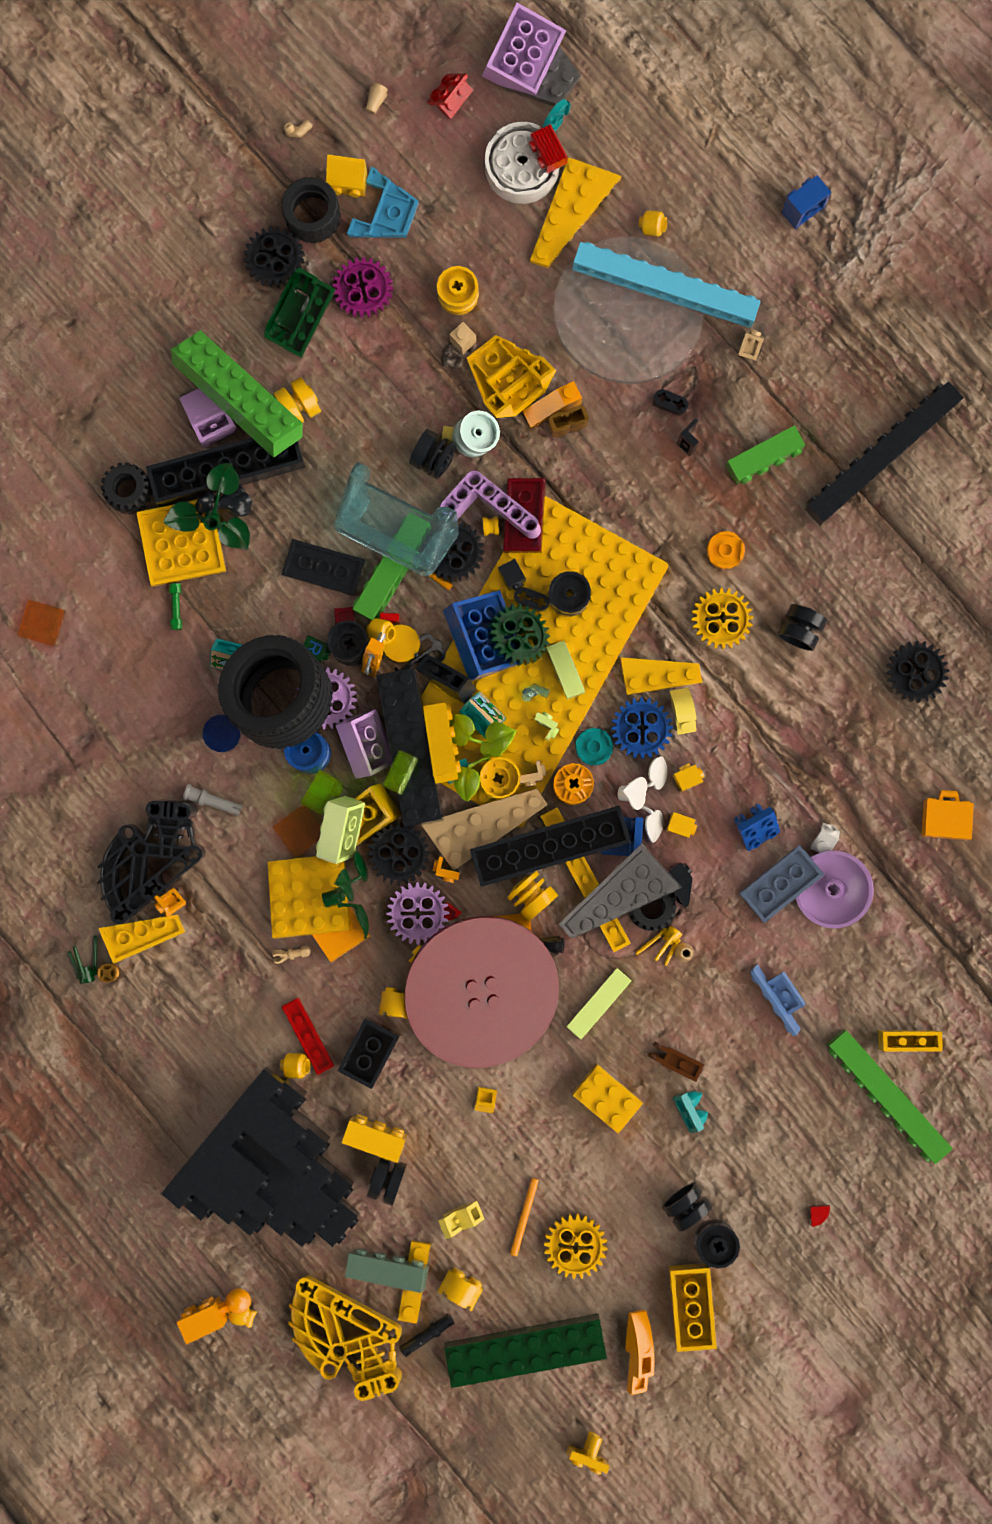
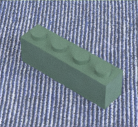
M356 1248V1250H353L348 1255L345 1277L421 1293L426 1288L429 1265L423 1264L424 1262L421 1260H412L411 1262L406 1261L402 1256H393L391 1258L386 1257V1254L382 1252H374L372 1254L367 1253L366 1249Z

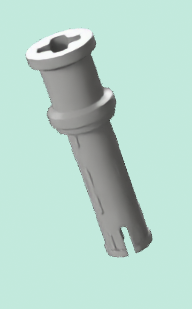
M191 784L187 785L183 795V800L185 801L188 799L198 803L199 806H204L205 804L239 816L242 809L241 804L208 794L207 790L196 789Z

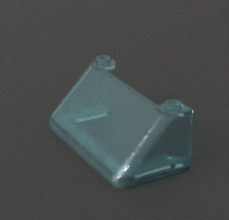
M357 462L351 470L334 520L335 529L342 535L420 575H431L459 535L457 512L448 507H439L431 515L367 483L370 478V470L365 465Z

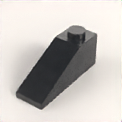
M428 654L415 668L448 695L463 704L476 691L469 677Z

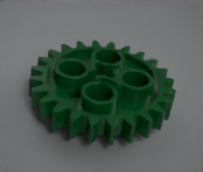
M514 604L509 609L504 607L492 619L494 623L489 626L493 629L488 633V635L493 636L489 642L495 643L492 649L499 650L497 656L504 655L503 661L510 659V665L515 661L517 666L522 665V663L525 666L530 664V662L533 664L537 661L536 658L540 659L542 657V654L547 651L545 647L549 645L546 639L550 635L545 634L549 627H543L546 620L540 621L541 614L536 616V609L530 612L528 605L524 609H522L521 604L516 608ZM523 621L528 623V628L523 625ZM505 624L510 626L511 631L506 629ZM528 639L533 641L534 646L528 643ZM510 642L515 644L516 650L510 646Z

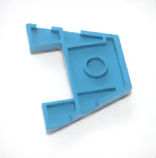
M371 166L366 185L383 190L372 223L369 224L352 218L347 236L406 238L419 202Z

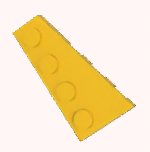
M179 915L98 928L113 964L185 933Z

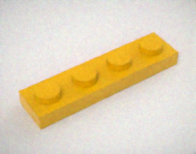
M412 1240L408 1261L421 1260L424 1262L423 1264L427 1265L431 1243ZM403 1289L398 1316L399 1321L417 1324L422 1292L418 1293Z

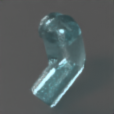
M533 684L522 691V699L528 702L536 695L548 698L551 689Z

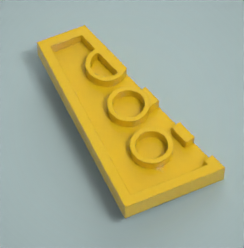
M620 658L626 695L702 683L699 663Z

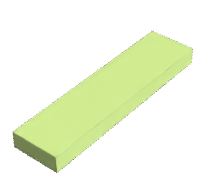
M616 968L566 1027L582 1039L629 985L631 980Z

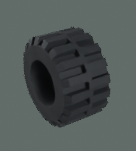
M125 462V465L117 463L118 467L116 468L111 466V471H106L104 473L106 478L101 480L103 483L101 485L102 495L115 510H119L124 514L125 512L128 514H133V511L140 512L141 507L145 509L147 507L145 503H150L151 498L149 496L153 495L150 480L146 473L137 465H131L129 462ZM128 479L135 480V492L129 497H119V485Z
M673 893L661 897L663 909L660 915L655 918L644 916L640 908L629 912L628 916L641 929L648 931L663 929L675 917V910H677L676 899L673 897Z

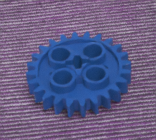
M641 697L637 703L636 699L633 698L632 704L628 701L625 702L626 708L619 707L621 713L615 712L614 715L618 719H612L611 721L616 724V726L611 727L612 731H616L612 738H618L615 745L621 744L620 751L626 749V756L632 752L634 759L638 754H640L641 760L644 759L645 754L650 759L652 758V752L655 755H659L658 748L663 751L665 750L662 745L663 743H670L666 737H672V734L668 732V730L673 729V726L668 725L672 719H666L669 711L663 713L664 705L658 708V701L651 704V698L644 702L643 697ZM641 711L643 712V727L647 728L643 732L644 745L640 744L641 731L637 729L641 724ZM629 714H634L637 717L635 724L627 721ZM648 714L655 715L656 722L653 724L649 723L646 720V716ZM654 733L657 737L656 742H649L647 734ZM628 734H636L637 742H629L627 739Z

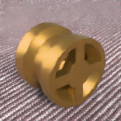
M113 963L103 964L97 971L99 980L104 983L117 980L120 974L118 966Z

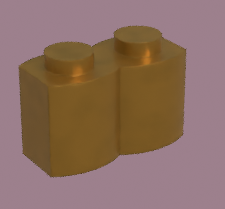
M576 406L567 412H558L548 418V427L552 437H562L569 433V431L584 429L589 421L585 406Z

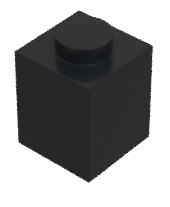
M516 559L498 567V572L509 591L511 589L516 591L524 586L523 583L526 582V578Z

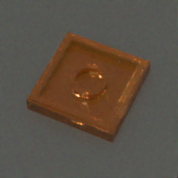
M28 599L17 636L55 647L66 610Z
M304 804L273 826L295 858L320 839V825Z

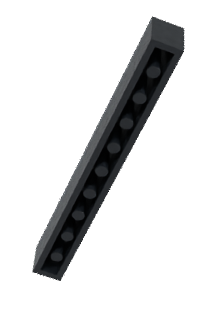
M949 381L945 385L940 383L933 390L934 394L930 398L926 396L918 403L920 405L919 408L916 410L912 408L905 414L906 419L902 423L898 420L891 427L893 431L888 435L886 433L881 435L877 439L878 444L876 446L870 445L863 452L864 456L860 460L855 458L849 464L850 469L846 472L842 470L835 476L836 481L833 484L828 482L821 489L822 493L818 497L814 495L807 501L808 506L805 510L819 526L960 403L964 397Z

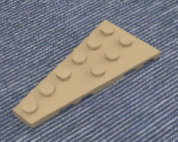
M534 789L443 816L444 821L424 824L422 827L454 871L472 858L470 849L497 841L547 806L548 803L538 789Z

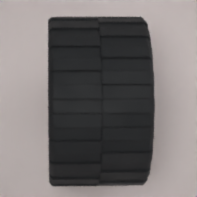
M303 177L302 179L295 180L284 192L281 209L286 225L295 237L306 243H316L330 238L336 232L340 224L341 212L336 193L331 188V185L322 179ZM307 198L322 199L329 206L326 215L314 223H304L296 219L294 216L295 208L301 201Z

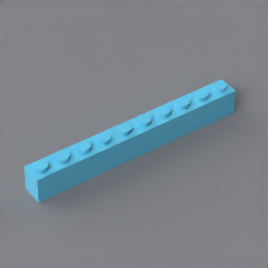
M580 242L572 267L573 271L748 328L752 327L761 302L754 296H745L739 294L736 290H727L714 283L708 284L699 278H690L681 272L669 271L663 266H653L647 261L635 260L626 254L614 253L608 248L601 249L589 242Z

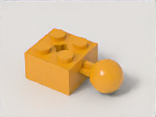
M235 1288L227 1294L226 1300L223 1302L220 1296L216 1298L210 1296L204 1299L202 1304L197 1307L193 1304L185 1308V1312L180 1314L181 1317L176 1322L185 1343L189 1344L223 1328L228 1320V1312L233 1314L246 1312L250 1307L251 1297L245 1289Z

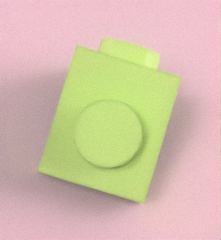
M542 712V714L537 713L534 721L550 729L545 740L554 739L559 731L556 728L558 723L553 721V717L546 712Z

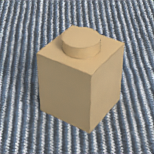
M464 322L449 334L450 342L462 355L476 343V334Z

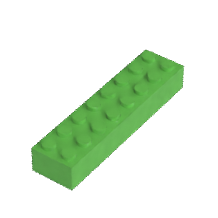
M201 330L171 349L172 364L272 457L277 456L303 437V423Z

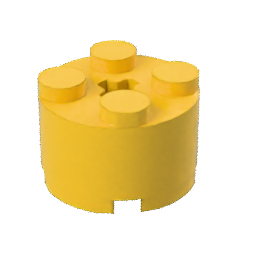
M386 987L385 991L381 993L378 1015H383V1012H386V1015L390 1017L408 1019L404 1004V993H398L396 988Z
M453 1267L452 1270H448L438 1289V1293L442 1295L444 1291L447 1299L465 1309L468 1305V1309L472 1311L483 1291L482 1284L472 1276L469 1279L464 1277L463 1271Z

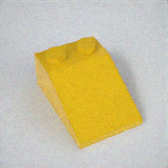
M381 783L369 787L355 798L356 800L366 802L357 846L375 835L376 831L379 832L383 827L388 826L402 815Z

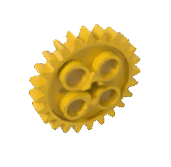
M722 587L719 589V593L712 589V595L706 592V599L700 597L699 601L701 604L695 603L694 606L698 610L692 611V614L696 616L691 619L692 622H696L692 629H698L695 636L702 635L703 637L700 642L707 640V647L713 643L714 649L718 645L721 646L722 650L725 649L726 645L731 649L733 642L738 646L740 644L739 639L742 641L746 639L743 634H750L747 628L752 627L753 624L748 621L752 620L754 616L748 615L752 611L751 608H746L749 601L743 603L744 596L738 598V591L732 595L730 588L726 593H724ZM727 605H733L736 608V613H729ZM708 606H715L717 609V613H709L707 609ZM720 615H723V618L739 617V620L726 619L722 623V621L717 618H719ZM705 618H714L716 620L706 621ZM728 624H734L737 628L736 632H730L727 628ZM708 625H716L718 631L716 633H711L708 629Z
M569 1213L567 1220L561 1216V1223L555 1220L556 1227H549L552 1234L545 1235L550 1240L544 1242V1245L549 1247L544 1250L545 1254H551L547 1257V1261H554L551 1268L553 1269L558 1266L557 1273L560 1274L562 1271H565L566 1278L569 1273H572L573 1279H575L576 1274H579L580 1278L583 1279V1273L585 1272L588 1276H591L590 1270L593 1269L597 1272L596 1264L602 1266L603 1263L600 1258H606L602 1251H606L608 1248L602 1244L607 1242V1238H601L605 1232L604 1230L598 1231L600 1224L593 1225V1218L587 1221L586 1214L582 1219H580L579 1213L576 1214L575 1218H572V1215ZM570 1231L572 1236L566 1240L561 1237L562 1233ZM585 1232L592 1235L588 1241L581 1239V1235ZM575 1242H578L579 1245L577 1250L573 1249ZM563 1243L568 1246H558V1244ZM590 1245L593 1246L592 1249H589V1248H587V1247H583V1246H590ZM568 1251L571 1255L568 1259H562L560 1257L561 1252ZM583 1252L590 1254V1258L586 1261L579 1258Z

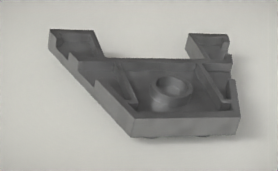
M559 46L536 96L503 87V89L555 106L560 100L568 96L580 80L581 75Z

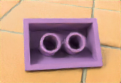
M377 709L351 717L335 725L355 779L371 776L392 765L388 739Z

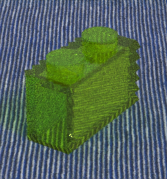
M399 750L396 755L397 757L394 758L393 765H391L392 768L389 769L390 772L386 776L387 779L382 784L385 788L402 795L418 759Z

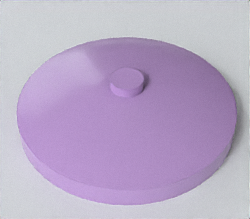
M824 851L812 856L811 859L825 875L796 897L800 910L809 920L826 928H843L854 924L865 915L872 903L874 887L868 869L858 858L843 851Z

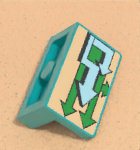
M216 638L210 652V667L223 670L226 661L242 644Z
M482 692L473 696L459 710L461 714L468 716L472 720L475 729L485 739L486 729L491 723H503L506 720V717Z

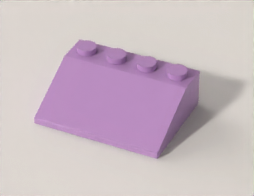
M516 3L482 77L499 86L536 96L566 30L523 5Z

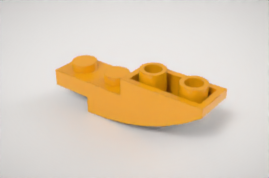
M644 1309L629 1312L625 1351L630 1353L627 1392L631 1395L647 1391L648 1377L654 1376L652 1331L647 1311Z

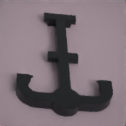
M429 633L421 635L419 637L421 642L429 638L432 641V645L420 655L416 652L414 654L416 658L400 670L409 669L418 661L421 662L422 658L434 649L441 652V656L435 659L443 661L446 654L442 648L441 641L435 639Z

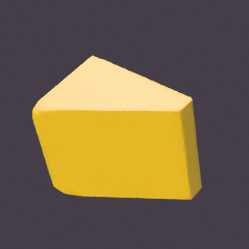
M478 1087L474 1110L494 1113L497 1090Z

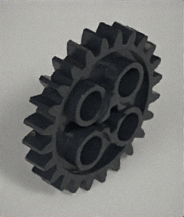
M269 226L268 232L262 228L261 235L255 232L256 239L250 237L252 244L246 243L248 250L244 251L246 258L243 259L247 264L245 266L246 270L250 271V277L255 276L256 283L261 280L262 286L268 283L269 288H272L273 283L276 284L277 288L280 287V283L286 286V281L290 279L292 273L299 267L303 269L300 265L305 264L304 259L301 258L305 256L304 251H301L303 246L298 244L300 242L299 238H294L293 232L287 235L286 228L282 232H280L279 226H277L275 231ZM268 243L274 244L271 248L265 247ZM285 250L291 251L288 255H283L282 253ZM262 259L266 260L265 264H263V265H259V264H258V262H259L260 260H262ZM279 266L283 267V270H282V271H280V272H276V271H275V269H276L277 267H279Z
M446 521V527L444 528L441 524H438L439 530L437 531L433 528L432 532L434 535H427L430 541H424V545L428 547L423 549V553L427 554L423 557L424 561H429L426 563V567H432L430 570L431 574L437 571V578L443 575L445 582L448 577L451 578L452 583H454L455 578H458L459 582H461L462 576L468 580L469 572L475 575L474 568L480 569V565L477 562H483V558L480 555H484V550H481L484 544L478 543L481 540V536L475 537L476 529L470 532L471 526L468 525L464 528L463 522L457 526L456 521H453L452 526H450L448 521ZM452 535L456 539L454 542L449 543L446 541V538ZM465 545H469L472 547V549L469 552H463L461 550L462 547ZM457 549V554L453 553L451 555L450 550L454 551ZM443 551L446 554L443 558H437L435 556L436 553ZM454 561L462 563L459 568L451 566Z
M915 641L913 646L911 642H908L906 647L903 645L899 647L900 651H893L896 657H889L892 663H888L886 667L891 670L885 672V674L891 675L887 682H893L890 689H897L895 695L902 693V700L909 697L908 701L910 703L913 702L914 698L916 703H920L921 699L927 702L929 697L931 699L936 698L935 693H942L940 688L946 687L942 681L949 680L944 674L950 670L944 669L948 662H942L945 655H938L940 649L933 651V644L927 648L925 641L922 642L921 646H919L918 641ZM918 654L923 656V664L917 661L916 657ZM901 664L907 666V674L900 670ZM919 669L920 673L915 675L914 672ZM927 671L934 673L933 680L927 677ZM912 680L918 683L917 690L911 687Z
M398 822L396 828H394L390 823L388 830L385 827L382 828L383 833L376 831L378 838H371L374 845L370 844L368 848L373 851L368 852L367 856L373 858L368 863L374 864L371 869L372 871L378 870L377 877L384 876L383 882L389 878L391 885L394 880H397L398 885H400L401 880L408 884V878L415 881V874L421 877L420 869L426 870L427 867L423 863H429V859L425 858V856L430 855L429 851H425L429 844H423L426 837L419 838L421 831L414 833L415 827H411L410 830L406 827L401 828ZM397 836L401 837L404 841L400 845L395 844L393 841ZM386 842H389L394 849L388 846ZM387 850L390 853V857L383 858L380 852ZM395 850H396L397 852L402 851V857H401V856H397V857H396V856H395V853H396ZM415 850L417 857L411 858L407 855V852ZM405 860L408 861V862H410L412 865H411V866L407 865V863L405 862ZM401 863L404 866V870L396 871L394 865Z

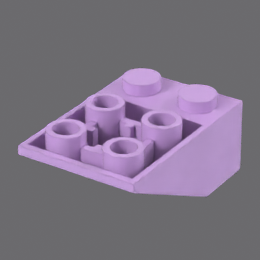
M199 388L179 398L204 448L238 432L233 420Z

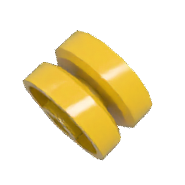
M453 266L444 270L439 276L437 292L442 308L450 314L463 315L470 312L476 306L479 297L478 281L474 273L468 268Z

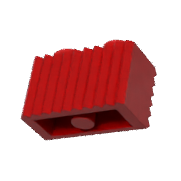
M551 124L530 134L529 146L533 153L536 152L539 157L537 161L541 169H545L546 173H549L567 164L568 157Z

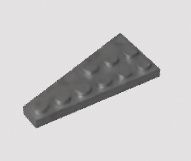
M641 844L559 925L570 938H575L682 888V886L651 852Z

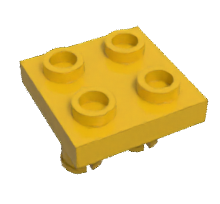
M589 1431L584 1448L581 1449L568 1445L566 1454L572 1464L582 1467L584 1464L590 1468V1471L599 1475L602 1472L608 1473L610 1465L604 1458L597 1456L602 1441L600 1435Z

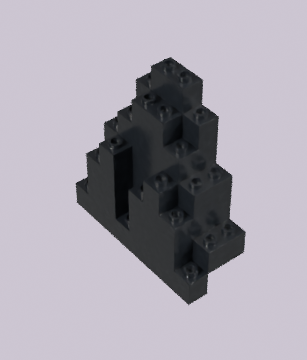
M268 1067L261 1071L161 1193L175 1207L180 1209L184 1206L200 1221L204 1217L209 1218L215 1213L228 1225L233 1221L249 1236L253 1232L258 1234L266 1223L280 1236L284 1233L287 1234L301 1247L305 1243L309 1245L316 1237L314 1233L332 1247L336 1243L340 1245L347 1236L345 1234L348 1228L353 1229L359 1221L357 1219L359 1212L343 1199V1197L347 1199L354 1190L351 1188L354 1182L322 1156L330 1145L328 1140L331 1137L298 1110L307 1099L304 1097L307 1091L291 1078L283 1081Z

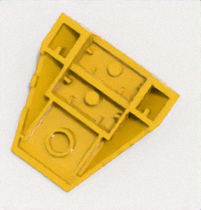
M497 335L467 357L483 402L496 418L518 415L546 392L556 372L555 368L544 357L536 356L525 348L523 350L514 343Z

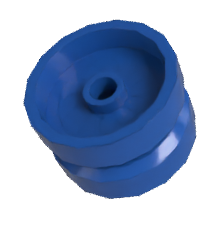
M316 732L306 741L293 747L284 748V754L288 763L300 772L315 774L325 769L330 762L331 747L328 741Z

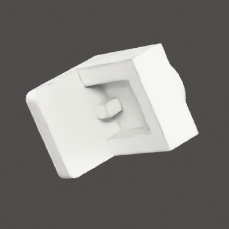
M823 823L810 849L818 853L833 850L839 840L840 831L833 825Z

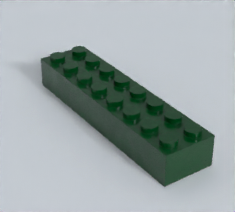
M599 1313L448 1341L444 1345L451 1388L607 1359Z

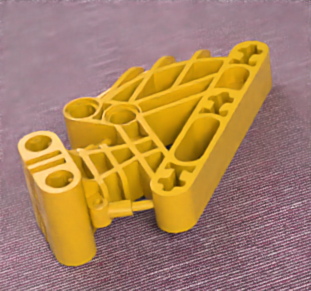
M305 1275L299 1279L296 1284L293 1302L288 1305L291 1308L292 1320L289 1321L288 1325L293 1328L295 1338L293 1337L292 1341L299 1346L305 1358L327 1380L335 1378L345 1361L348 1370L353 1375L352 1379L358 1382L354 1389V1395L360 1401L372 1399L376 1394L380 1396L382 1392L387 1394L395 1391L402 1378V1371L397 1367V1362L395 1361L396 1351H394V1343L400 1339L402 1334L400 1324L310 1275ZM307 1281L310 1288L305 1290L303 1289V1284ZM317 1286L318 1288L315 1290L314 1294H311L313 1292V1289ZM340 1300L343 1301V1306L341 1307V1309L338 1308L337 1303ZM310 1301L318 1305L321 1318L309 1312ZM352 1305V1308L349 1310L348 1313H346L348 1307ZM359 1309L378 1319L380 1327L374 1328L357 1319L353 1315V1310ZM339 1317L367 1332L345 1339ZM310 1320L325 1328L328 1340L312 1331ZM384 1324H387L384 1332H381ZM392 1328L396 1330L393 1337L389 1335ZM390 1343L389 1358L383 1359L382 1356L385 1355V1350L379 1351L376 1346ZM320 1344L329 1348L328 1353L321 1347ZM335 1346H342L344 1354H337ZM361 1352V1357L356 1360V1364L361 1363V1367L356 1369L346 1356ZM332 1364L335 1372L329 1373L325 1366Z

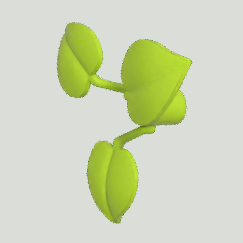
M455 714L452 716L453 720L450 721V726H454L456 736L452 738L453 743H457V746H464L469 740L481 744L480 751L485 756L469 764L467 768L460 766L459 780H454V786L458 795L463 800L469 801L480 785L479 773L471 768L486 760H490V757L501 756L512 742L516 730L501 722H493L485 732L487 741H481L471 737L475 730L472 720L466 715Z

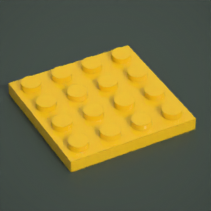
M197 500L189 501V503L195 506ZM173 505L137 512L147 570L152 587L226 572L218 528L216 530H208L201 520H199V527L190 532L178 531L167 526L163 521Z
M313 856L268 862L273 939L350 930L349 908H338L337 905L326 908L322 900V893L338 888L334 882L340 871L346 869L345 861L335 864ZM346 896L345 901H342V903H348Z

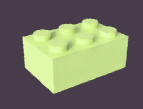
M347 796L327 801L324 807V819L320 826V839L316 845L317 858L335 864L353 858L366 802Z

